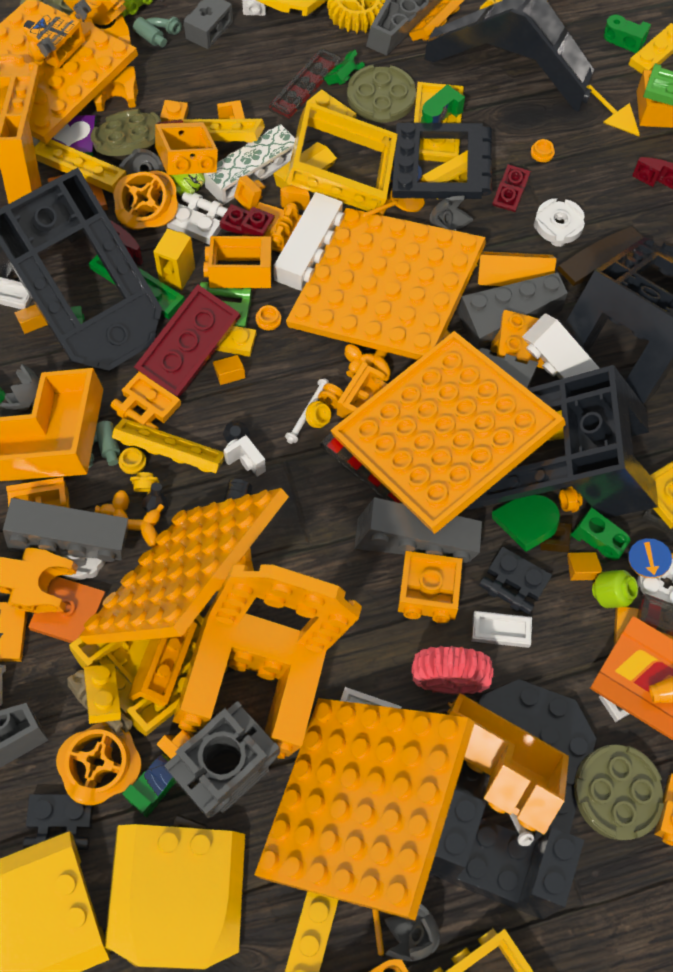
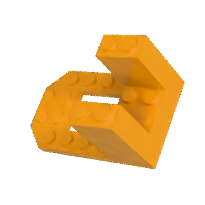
M0 54V89L8 88L0 114V168L8 204L42 187L29 124L39 82L40 69L39 65L34 62H24V57L18 54Z
M233 565L203 619L172 722L179 723L178 727L188 732H196L197 729L202 730L212 717L227 663H229L228 666L231 669L237 671H246L248 669L258 672L257 676L266 680L277 678L278 683L264 732L280 747V754L277 758L284 759L285 756L289 757L303 745L326 651L359 619L362 606L355 600H349V602L345 600L346 592L337 585L282 567L261 565L259 571H248L249 567L246 565ZM257 597L263 599L264 603L271 607L282 608L285 606L296 610L298 615L311 619L300 631L246 614V612Z

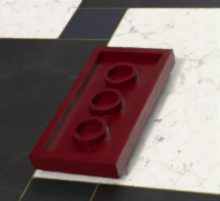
M197 284L134 368L177 398H180L240 319V313Z

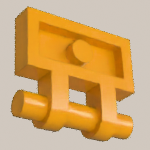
M138 372L122 389V393L127 399L124 402L114 399L110 405L122 419H128L158 430V427L152 421L157 418L165 423L181 406V401L153 380ZM137 405L145 410L142 415L133 410Z

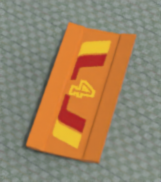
M632 616L590 689L673 740V703L654 704L649 692V685H654L673 676V639Z

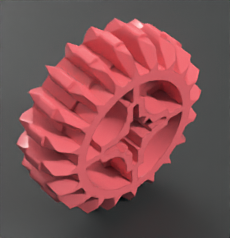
M453 646L430 647L420 650V652L415 654L411 672L413 674V681L417 686L422 687L424 690L443 694L461 693L464 695L475 694L476 692L481 693L490 688L493 678L492 661L489 656L481 651H475L473 648L465 649Z

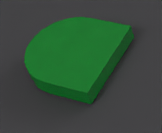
M532 495L514 499L492 512V519L527 552L556 533L560 522V513L557 505L549 498Z

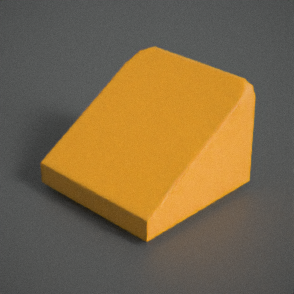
M293 185L281 188V207L284 208L289 203H294L298 206L297 210H306L310 202L308 190Z
M36 305L14 312L24 334L48 325Z
M238 355L213 361L220 385L245 379V369Z
M596 552L567 554L570 581L596 580V577L602 572Z

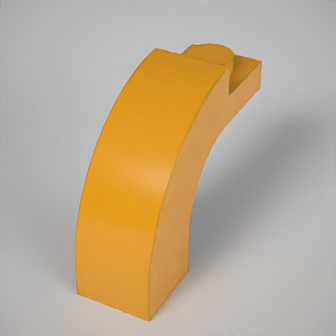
M81 0L63 1L73 10L74 6ZM85 0L92 9L91 12L87 13L86 19L92 18L93 23L97 25L111 23L126 9L124 5L125 0Z

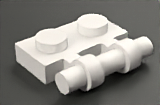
M184 192L182 201L189 204L186 207L178 203L177 214L167 224V227L177 232H183L187 236L210 245V237L217 236L221 230L220 220L217 218L218 216L223 217L227 208L217 201L210 202L203 199V196L200 194ZM202 208L209 212L205 215L198 212V209Z

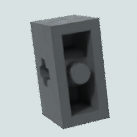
M225 0L200 1L192 13L187 15L184 20L186 39L209 49L232 24V4Z

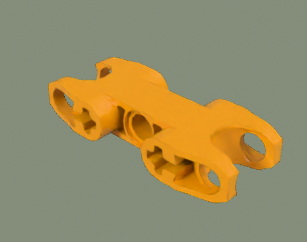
M123 15L116 17L115 24L112 27L99 29L131 45L129 28ZM92 18L85 19L84 23L99 29L94 26ZM134 66L125 67L93 98L97 112L104 111L105 102L114 96L126 99L129 108L136 107L138 88Z
M26 548L22 560L0 557V593L10 594L7 604L21 611L32 613L64 612L67 603H64L62 599L54 595L47 594L48 585L52 579L59 575L76 574L78 565L72 560L37 548Z

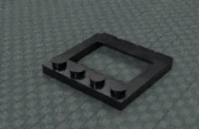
M397 123L396 134L398 135L394 157L392 198L446 199L452 196H465L464 199H482V196L492 193L491 127H483V123ZM420 139H468L467 183L418 182Z

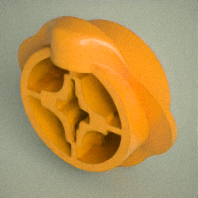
M162 171L138 172L121 178L113 192L117 220L124 227L132 230L161 227L171 222L178 211L177 190L174 180ZM162 189L163 199L161 205H159L158 198L161 195L159 192ZM131 195H133L134 201L131 205L132 209L130 210L129 201ZM154 212L153 214L145 217L147 213Z
M105 722L94 724L89 729L70 736L59 748L56 758L57 769L68 795L73 801L83 805H97L116 794L124 792L130 784L133 785L137 781L142 767L140 754L134 745L130 732L125 733L123 731L122 736H117ZM102 738L101 742H97L92 751L82 752V749L89 742ZM113 740L120 748L122 755L121 764L114 762L112 759L113 748L111 744ZM95 759L104 760V765H94ZM77 761L84 763L86 767L85 778L87 780L85 784L79 778ZM106 774H117L109 784L96 788L97 783H101L102 778Z

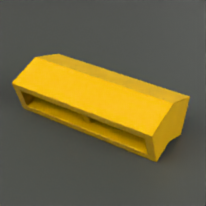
M317 142L301 153L300 162L326 171L334 165L337 158L327 146ZM290 162L273 173L276 186L280 188L290 186V184L286 183Z
M468 150L424 174L420 182L467 183Z

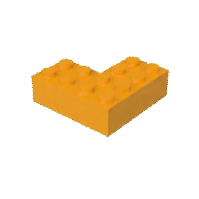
M94 368L42 372L32 414L0 417V481L86 475L88 473L104 390Z
M459 693L447 715L469 717L475 722L464 761L472 770L478 773L485 772L490 775L484 799L488 801L490 807L499 813L504 814L507 812L510 815L512 813L517 815L518 822L524 828L530 831L537 830L545 834L565 801L569 756Z

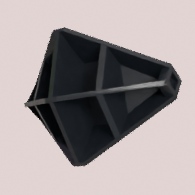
M502 0L438 28L435 27L427 41L425 60L437 62L491 48H498L536 61L575 111L579 112L582 103L587 104L592 91L589 89L594 68L547 0Z

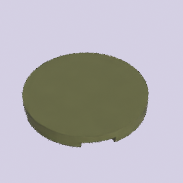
M370 65L358 70L350 78L347 88V100L352 110L364 119L381 123L392 122L406 116L414 107L416 101L415 83L409 74L392 65H390V68L374 67V65Z
M139 109L117 112L106 117V122L101 126L93 128L91 140L95 150L101 154L108 156L129 155L135 149H146L155 143V124L161 122V119L154 112L150 114L140 113Z
M606 745L589 753L578 767L574 783L576 803L585 821L599 834L614 840L639 838L649 833L661 818L664 806L660 782L662 778L653 762L641 751L631 746Z

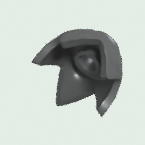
M135 149L119 165V168L126 171V175L144 172L141 169L142 164H146L149 167V172H164L160 158L147 149Z
M452 196L439 202L431 211V226L457 231L472 222L473 218L457 208L463 202L465 196Z
M21 364V370L17 369L16 371L22 384L11 386L13 393H5V399L8 403H1L0 407L14 411H27L29 407L33 408L40 379L26 365Z
M420 904L415 921L399 916L385 919L389 930L399 942L398 945L390 948L386 955L403 961H417L426 958L437 949L440 941L438 925L433 915L422 904Z

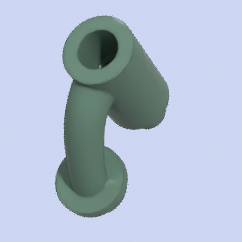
M139 17L133 24V30L153 46L159 45L164 47L167 44V40L163 37V32L156 27L166 28L169 34L176 35L180 32L182 24L177 17L170 19L157 17L144 19Z
M102 421L97 423L93 445L95 442H98L101 456L107 459L109 466H114L119 462L117 456L120 454L118 441L112 438L113 423ZM92 453L90 457L89 468L93 466L94 456Z

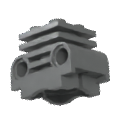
M237 701L228 710L224 708L201 731L176 750V755L164 766L206 817L211 818L219 811L224 814L269 772V766L280 754V747L271 740ZM231 752L240 757L238 766L228 774L220 775L208 770L210 761L219 753Z

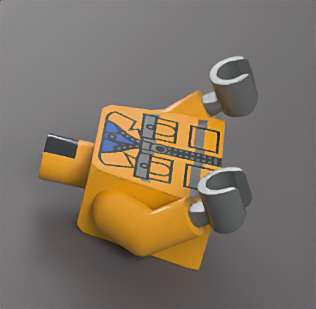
M85 0L79 1L73 8L74 12L70 15L59 16L45 13L36 23L30 20L25 22L23 32L28 38V48L35 61L42 62L45 60L59 69L82 45L85 37L81 22L87 18V13L92 10Z

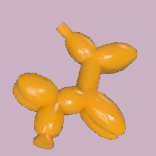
M348 344L345 347L344 354L351 363L346 374L353 378L361 364L365 362L368 366H373L374 369L385 374L386 378L384 381H389L391 371L384 359L388 352L377 350L375 354H362L358 347Z
M119 490L115 493L112 504H103L101 507L97 505L95 512L128 518L125 512L130 502L128 494L124 490ZM159 504L156 509L149 511L143 520L128 519V530L141 531L144 540L151 548L157 544L155 539L158 533L154 526L158 523L160 512L164 508L162 504Z

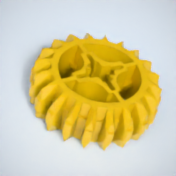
M328 0L329 19H332L333 25H339L340 29L346 28L347 32L353 30L356 33L358 31L366 33L367 29L371 28L386 0Z

